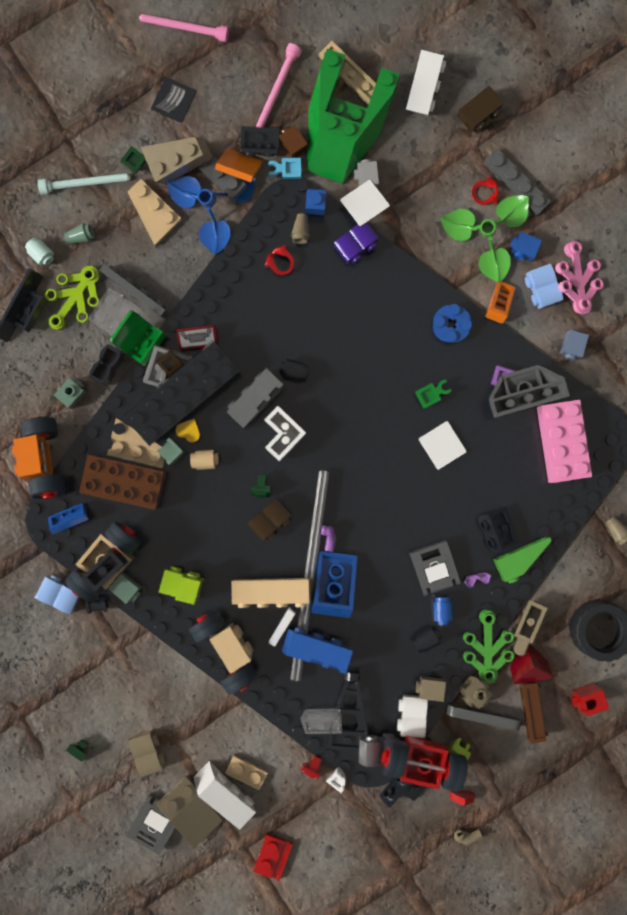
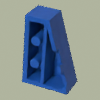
M295 627V630L288 629L282 652L285 655L306 662L321 664L325 668L332 667L344 674L347 672L353 652L344 646L339 639L331 637V640L324 639V635L314 632L313 635L306 634V630Z

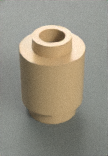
M214 449L190 453L191 468H196V470L215 469L216 465H219L218 453H215Z

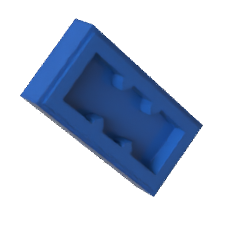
M84 502L48 517L49 529L52 534L89 520Z

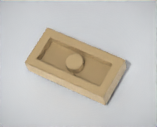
M234 754L225 774L260 790L268 771Z

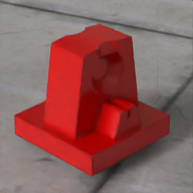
M313 756L310 763L305 762L300 767V770L312 779H319L321 771L317 768L322 759Z

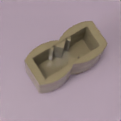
M150 730L129 738V747L140 778L163 770L166 759L164 753H160L158 749L160 741L157 734L154 735L153 731Z

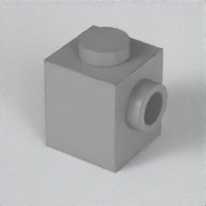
M365 159L361 163H357V169L354 170V180L358 181L359 186L371 180L378 189L377 161Z

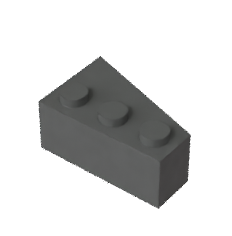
M267 368L263 372L261 371L255 377V381L241 392L242 395L238 400L234 399L227 407L229 408L227 413L244 429L284 389V385Z

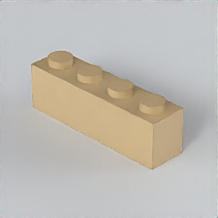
M312 578L235 579L231 581L232 604H238V608L250 607V604H257V607L260 608L269 607V604H276V607H288V604H295V607H306L307 603L312 602Z

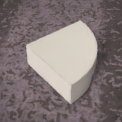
M338 767L328 777L326 782L342 793L346 786V776L342 769Z

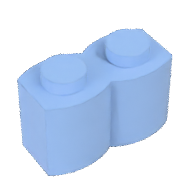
M551 264L526 273L525 283L528 288H531L533 293L531 299L534 306H537L538 309L563 300V295L559 291V284Z
M53 574L51 577L46 576L35 598L62 612L72 614L79 597L72 592L67 584L61 582L62 578Z

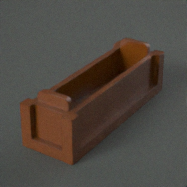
M535 681L521 683L519 688L527 739L531 744L545 742L546 736L549 735L544 730L538 691L541 685L535 683Z

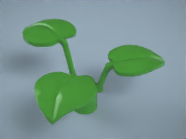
M516 195L502 200L496 208V215L501 220L492 221L486 219L477 227H473L475 216L467 209H457L441 217L444 230L456 241L470 239L472 230H480L482 236L489 239L491 252L487 251L481 255L479 268L486 277L497 283L501 282L508 274L511 259L509 253L504 248L494 250L492 236L496 232V225L505 222L508 227L516 228L524 224L528 216L529 197Z

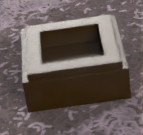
M171 349L156 360V363L168 377L184 365Z

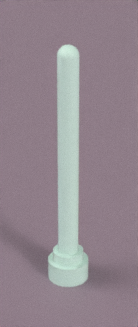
M128 173L54 182L47 179H38V189L40 195H45L54 189L129 181L131 176Z

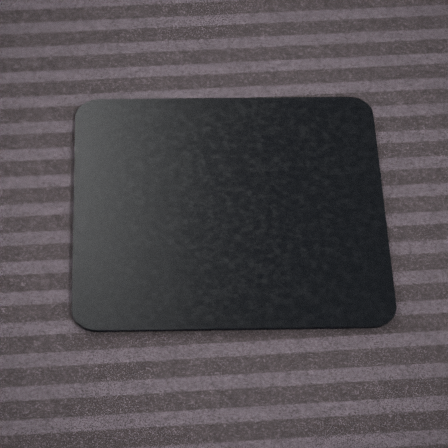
M302 178L280 179L269 185L262 192L231 233L229 243L225 246L224 250L215 254L159 329L166 334V337L159 346L194 356L202 348L180 351L176 330L215 325L219 348L239 370L230 380L155 441V443L163 447L167 443V439L172 438L185 453L172 466L168 465L167 461L164 460L163 468L107 455L108 450L113 445L111 440L112 432L114 431L115 434L121 435L125 431L123 424H115L116 418L133 428L123 417L124 413L156 387L143 382L149 361L146 366H143L135 360L53 469L54 475H62L64 477L66 493L49 500L32 498L26 511V527L32 541L42 551L72 572L76 568L80 569L75 564L99 535L105 533L114 521L124 526H129L140 539L141 545L132 554L135 558L122 573H126L141 586L139 590L141 594L134 602L130 601L127 604L109 589L103 588L100 594L102 596L107 595V600L221 686V679L230 672L209 640L211 637L196 642L189 628L197 623L196 619L202 615H210L215 611L220 612L226 622L225 626L232 622L235 626L238 624L243 631L242 638L245 642L249 641L254 650L250 663L258 677L250 683L248 688L241 692L239 690L233 693V695L314 756L322 759L321 761L334 771L338 767L341 768L346 776V780L361 787H379L394 779L393 777L383 775L382 765L366 767L359 764L358 751L328 749L329 726L345 681V674L332 667L325 668L321 664L303 661L301 680H291L293 657L285 655L282 652L288 629L295 630V627L298 628L300 607H295V604H288V607H276V604H269V607L260 608L257 607V604H250V607L238 608V604H232L231 581L235 579L305 577L319 471H328L329 479L322 526L331 525L334 528L336 542L333 553L357 556L354 604L350 618L311 613V603L307 634L313 635L314 632L324 635V639L331 640V637L339 639L344 646L353 651L347 670L360 672L359 684L368 735L382 737L383 734L389 733L394 734L395 738L405 742L406 737L401 736L400 731H397V721L402 716V711L398 710L399 699H403V695L418 696L419 693H416V682L420 681V676L444 679L446 682L444 702L428 700L426 738L447 710L448 704H451L459 694V686L476 671L472 664L464 660V652L470 650L481 663L484 660V657L472 645L465 643L463 640L464 633L472 632L476 639L484 646V624L480 621L479 614L484 609H490L496 616V621L492 624V645L501 637L502 632L508 628L627 467V417L505 325L486 318V311L373 227H371L372 230L379 237L378 246L371 252L365 251L362 253L363 257L353 264L351 262L347 264L334 247V242L358 225L346 207L326 193L325 216L306 214L307 189H321L312 182ZM301 213L308 215L310 238L306 244L294 243L291 237L297 214ZM287 245V251L293 256L295 264L292 271L287 275H277L269 266H265L267 256L275 248ZM277 253L273 254L277 269L279 271L288 270L290 267L289 258ZM457 304L463 307L470 315L472 326L469 334L458 343L443 342L433 332L434 316L443 306ZM450 319L447 320L449 322L447 327H453L455 329L456 321H452ZM290 359L302 362L308 366L305 381L300 380L299 382L283 378L282 373H279L281 362ZM497 365L514 371L540 365L565 378L570 396L542 405L580 400L592 477L548 483L537 407L541 405L494 418L489 397L495 388L494 385H491V381ZM267 368L284 385V389L244 429L227 413L229 410L227 407L234 399L238 400L242 395L241 392L255 381V377L261 371L263 372ZM446 380L447 382L442 384V389L444 391L451 389L452 391L447 395L440 394V401L423 409L415 392L433 383L434 387H437L440 381ZM277 406L306 432V435L281 461L277 460L265 448L278 434L265 422V419ZM195 419L200 432V439L192 443L187 441L186 438L177 436L175 431L177 425ZM448 421L465 448L466 453L438 470L420 443L419 438ZM213 449L215 453H218L219 465H216L215 469L196 470V468H191L190 453ZM87 455L167 472L159 509L153 510L79 493ZM258 475H266V486H270L271 497L251 496V487L257 485ZM277 497L292 514L289 517L291 521L284 528L280 525L275 530L277 534L269 541L267 539L262 541L247 523ZM84 502L89 520L55 534L50 532L49 516ZM506 507L520 543L503 551L492 553L487 546L478 517ZM321 534L319 551H325L326 535ZM543 537H550L551 542L529 569L519 576L520 579L513 583L502 581L493 559ZM446 540L461 584L457 585L453 579V587L433 594L427 588L428 595L424 596L409 552ZM438 549L421 554V557L424 561L441 554ZM171 566L181 568L183 573L192 571L201 574L200 577L204 578L199 600L194 605L175 600L173 596L159 593L165 569H170ZM487 572L491 575L488 584L477 579L473 587L470 588L464 583L465 578L469 575ZM435 597H451L454 620L450 621V625H438V621H434L433 602H435ZM290 607L296 611L295 615L274 647L268 641ZM491 616L485 618V621L491 620ZM430 626L433 629L437 628L442 636L439 639L441 643L427 652L419 653L412 639ZM472 635L467 636L466 640H472ZM467 655L466 659L470 660L473 657V655ZM347 694L344 707L356 708V696ZM344 714L340 722L341 729L356 730L358 727L356 716L354 714Z

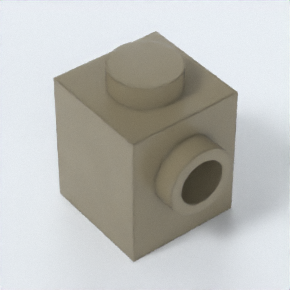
M420 676V681L416 682V693H419L420 699L444 702L446 682L442 678Z

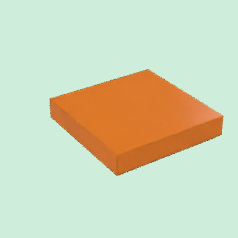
M227 148L217 161L215 169L252 182L262 167L263 160L246 156L243 153Z

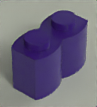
M366 222L361 226L356 225L334 242V247L347 264L351 262L354 264L363 257L362 253L365 251L371 252L378 246L379 237Z

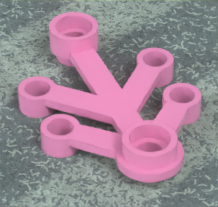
M571 241L565 245L564 252L568 257L572 258L574 274L569 270L567 262L562 261L558 263L555 267L557 273L562 274L567 279L560 282L558 288L560 292L565 293L573 301V309L576 313L587 314L592 308V297L597 290L603 288L604 283L600 278L592 280L586 294L584 287L592 274L600 269L601 264L596 259L588 262L587 269L582 275L579 256L582 251V245L577 241ZM572 285L576 287L577 293L572 290Z

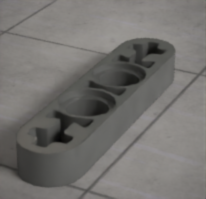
M448 704L446 712L447 715L512 730H520L522 721L513 716L456 704Z

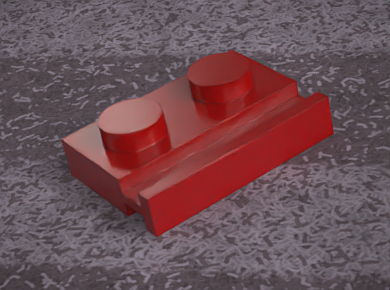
M266 833L253 872L280 881L293 842H288L283 838Z

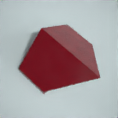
M531 644L526 654L523 656L516 654L510 665L514 684L553 679L548 661Z

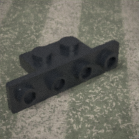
M31 268L27 270L0 321V339L5 342H9L16 327L30 333L47 301L46 298L35 293L43 276Z
M394 778L379 796L386 806L391 808L402 794L415 801L426 787L402 782L399 778Z

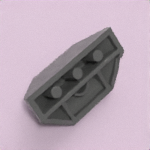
M540 365L501 375L489 397V403L493 416L496 418L569 397L570 395L563 376Z

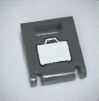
M446 540L409 552L424 596L428 595L427 588L433 594L453 587V579L457 585L461 584ZM438 549L441 554L424 561L421 557V554Z
M150 793L126 836L160 855L175 827L155 805L161 798L157 796L154 803H150L153 798V794ZM140 830L155 838V844L153 845L138 836Z

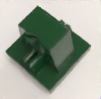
M258 475L257 485L251 487V496L271 497L270 486H266V475Z

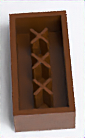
M87 455L79 493L158 510L167 472Z

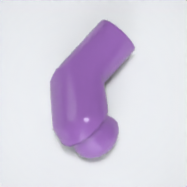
M323 525L321 534L327 536L324 550L334 552L336 542L334 528L331 525Z

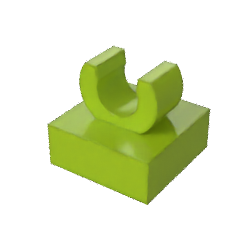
M461 738L456 739L452 745L447 747L449 752L464 755L467 760L471 755L468 752L470 744L467 743L464 745V748L460 746Z

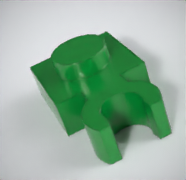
M446 380L440 381L437 387H434L433 383L415 392L423 409L440 401V394L447 395L452 391L451 389L447 391L442 389V384H445Z

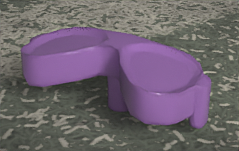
M487 572L469 575L465 578L464 583L470 588L473 587L477 579L488 584L491 575Z

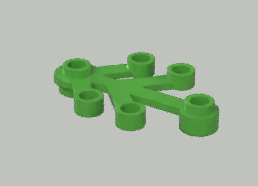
M484 609L479 614V619L484 624V646L476 639L472 632H466L463 635L465 643L472 645L484 657V665L476 659L475 654L470 650L464 652L463 658L479 671L478 676L480 680L482 679L487 684H492L498 677L497 671L506 662H511L514 659V654L510 649H504L501 652V656L493 664L492 657L506 643H511L514 640V635L511 631L505 630L502 632L501 637L492 645V624L495 623L496 616L490 609ZM491 616L490 621H485V618ZM506 634L511 635L509 639H505ZM472 635V640L467 641V636ZM506 653L511 654L509 658H505ZM472 654L473 657L470 660H467V655ZM488 672H491L492 675L489 678H487L486 674Z

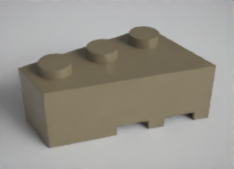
M197 137L141 147L155 182L167 185L168 181L175 180L212 159L205 140Z

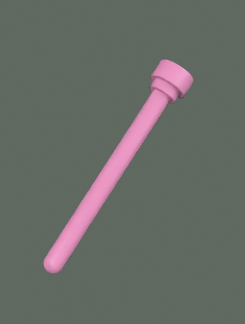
M141 14L139 17L140 21L211 35L221 42H227L229 37L228 26L221 25L220 27L212 28Z
M289 43L286 48L285 56L287 58L258 120L257 127L265 126L293 61H296L301 55L302 49L295 44Z

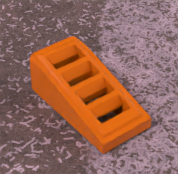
M502 281L498 282L485 317L502 324L508 317L516 287Z

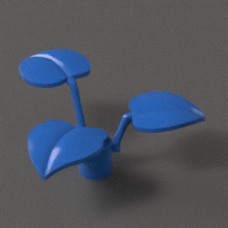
M191 176L168 181L169 194L178 206L185 209L192 208L196 204V199H198L207 208L213 223L207 222L201 227L199 231L200 241L213 254L223 251L229 243L231 230L225 221L216 222L211 207L216 203V196L228 197L226 193H217L216 191L212 193L209 189L201 190L199 181ZM256 176L252 182L241 179L247 187L233 201L243 203L252 197Z

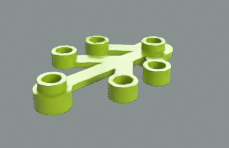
M86 266L80 273L72 275L61 273L57 276L56 281L61 286H66L70 282L80 281L75 288L58 291L49 289L46 291V298L52 302L59 298L69 297L58 314H54L49 318L51 328L62 330L65 327L66 321L64 318L76 302L78 308L77 320L81 323L88 322L89 315L86 313L83 295L87 286L90 295L87 300L88 304L93 308L100 305L95 285L100 275L95 267ZM88 272H92L91 278L86 277ZM61 277L66 278L64 283H60ZM51 292L55 293L53 298H49ZM96 298L97 303L92 305L91 300ZM81 314L86 315L84 320H80ZM58 318L59 323L57 325H54V319Z

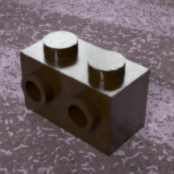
M488 86L460 108L457 117L471 133L476 129L480 131L487 124L486 121L488 119H495L502 112L501 108L504 102Z

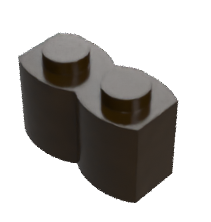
M276 497L247 524L262 541L265 539L269 541L277 534L275 530L280 525L284 528L291 521L289 517L292 514Z

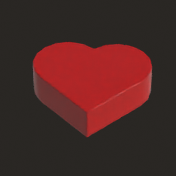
M450 790L449 798L462 806H466L474 802L475 793L467 790Z

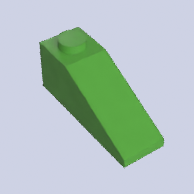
M543 537L493 559L502 581H508L509 583L518 581L520 579L519 576L529 569L551 542L550 537Z

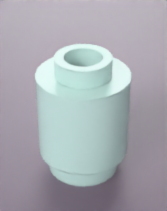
M35 237L27 242L25 246L27 253L40 266H47L53 261L54 252L41 239Z

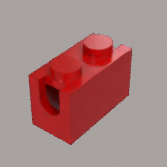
M594 683L571 690L574 695L571 697L574 708H577L579 712L586 716L609 709L604 691Z

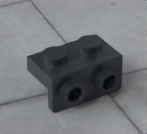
M241 126L240 152H244L246 156H255L256 153H263V156L274 157L279 152L280 128Z

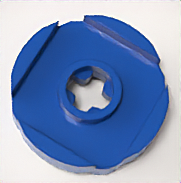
M457 304L443 306L436 312L433 319L434 334L439 340L448 343L462 341L469 334L472 326L468 312ZM447 320H455L456 328H448L447 325L449 324V322Z

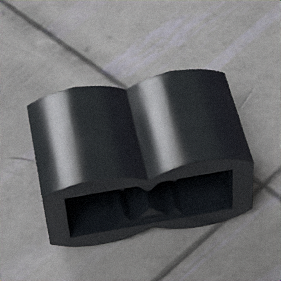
M109 344L106 345L100 352L99 361L92 366L89 378L103 386H107L113 380L115 370L122 364L124 353Z

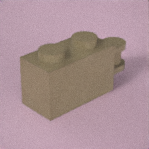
M529 600L514 634L518 638L514 646V652L519 656L526 654L530 644L535 645L550 611L547 607Z

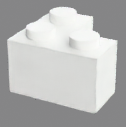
M279 406L265 419V422L278 433L265 448L277 460L281 461L306 435V432Z

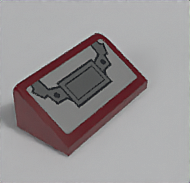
M215 325L176 330L180 351L203 348L212 340L218 345Z

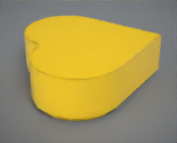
M195 419L177 425L175 430L177 436L186 438L187 441L192 443L200 439V432Z

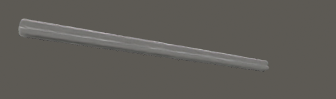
M323 470L319 471L304 577L312 578V595L329 472ZM312 602L307 603L306 607H300L298 628L306 630V634L308 632ZM293 657L291 680H301L303 660Z

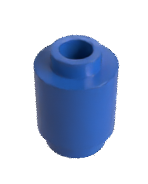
M435 597V602H433L434 621H438V625H450V621L454 620L451 597Z

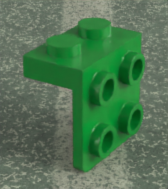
M130 310L111 336L110 342L128 356L146 366L150 360L154 345L159 346L166 337V334L151 325L135 311Z

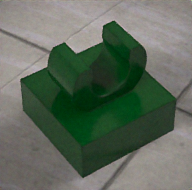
M131 146L120 162L137 174L146 163V159L143 154Z
M81 739L76 747L70 744L66 751L82 762L86 757V754L82 751L88 743Z

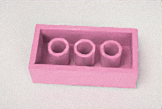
M580 400L537 407L548 483L592 477Z

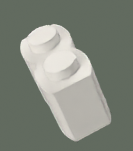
M403 695V699H399L398 710L402 711V716L397 721V731H400L401 736L425 738L428 700L420 699L419 696Z

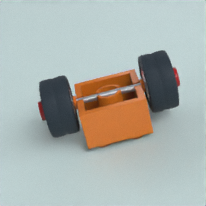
M39 416L23 421L21 423L22 438L13 439L14 446H12L13 455L16 457V475L29 483L31 498L49 500L65 494V479L62 475L53 474L50 445L46 441L58 435L56 419Z

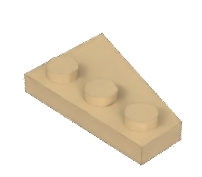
M142 179L128 191L156 247L182 219Z
M116 418L115 424H123L125 431L121 435L115 434L114 431L112 432L111 440L113 445L108 450L107 455L163 468L165 459L158 453L162 446L155 442L149 446L133 428Z

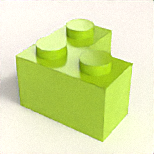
M171 566L170 569L167 568L164 571L159 593L173 596L175 600L194 605L199 600L204 578H201L199 573L192 571L183 573L181 568Z

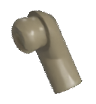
M459 829L454 833L455 840L467 846L483 838L479 829L471 833Z

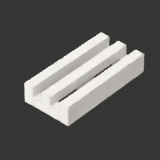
M290 607L288 608L270 637L269 644L274 647L276 646L296 611Z

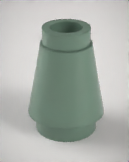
M82 223L64 233L67 244L90 242L95 237L93 228L89 223Z

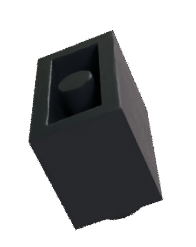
M116 547L112 548L81 578L96 592L129 561Z

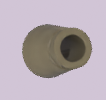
M297 214L291 233L294 243L306 244L310 238L308 215Z
M614 516L605 522L615 543L618 542L619 545L627 542V527Z

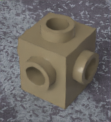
M472 675L458 688L464 695V702L470 707L475 706L478 709L487 705L489 698L492 696L488 690L490 688L488 684Z

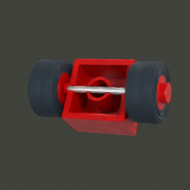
M406 736L405 742L393 739L388 741L382 754L383 775L399 778L402 782L439 789L441 784L444 789L461 791L467 777V758L464 755L449 752L442 743Z

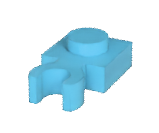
M282 158V164H278L276 161H269V167L274 166L276 168L274 172H269L270 177L282 174V179H301V158Z

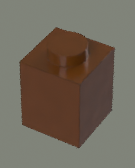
M295 125L291 128L286 127L281 131L279 141L290 158H296L308 150L307 142Z

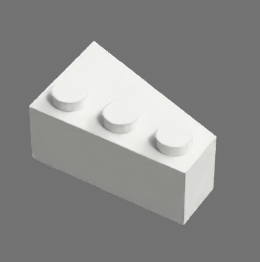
M421 50L406 110L428 115L429 111L433 112L436 102L432 100L434 92L438 93L441 83L438 80L439 72L443 73L446 61L443 60L444 55Z
M210 761L193 777L198 797L239 830L256 813L254 801L248 795L245 796Z

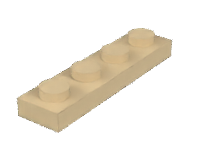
M331 41L319 53V58L323 61L326 49L344 54L346 63L340 78L369 105L376 83Z

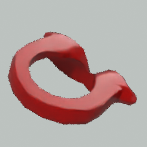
M491 176L488 177V180L479 181L473 186L472 197L476 203L480 205L494 203L497 205L500 191L498 183ZM480 186L496 189L492 196L485 201L479 200L475 195L476 189Z
M287 245L275 248L267 256L265 266H269L277 275H287L294 267V258L287 251ZM277 253L288 257L290 260L289 269L279 271L273 254Z

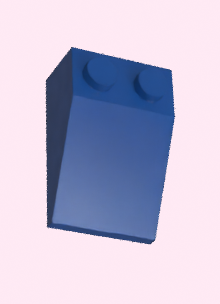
M319 551L311 613L350 618L354 604L357 568L356 555Z

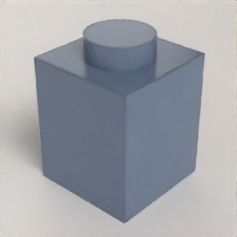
M573 330L567 331L560 355H564L565 359L571 361L582 358L589 335Z

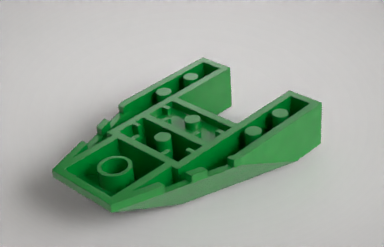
M326 49L308 110L307 171L343 184L355 169L357 163L369 151L376 139L379 138L400 81V74L381 68L368 108L352 104L334 97L346 63L345 55Z

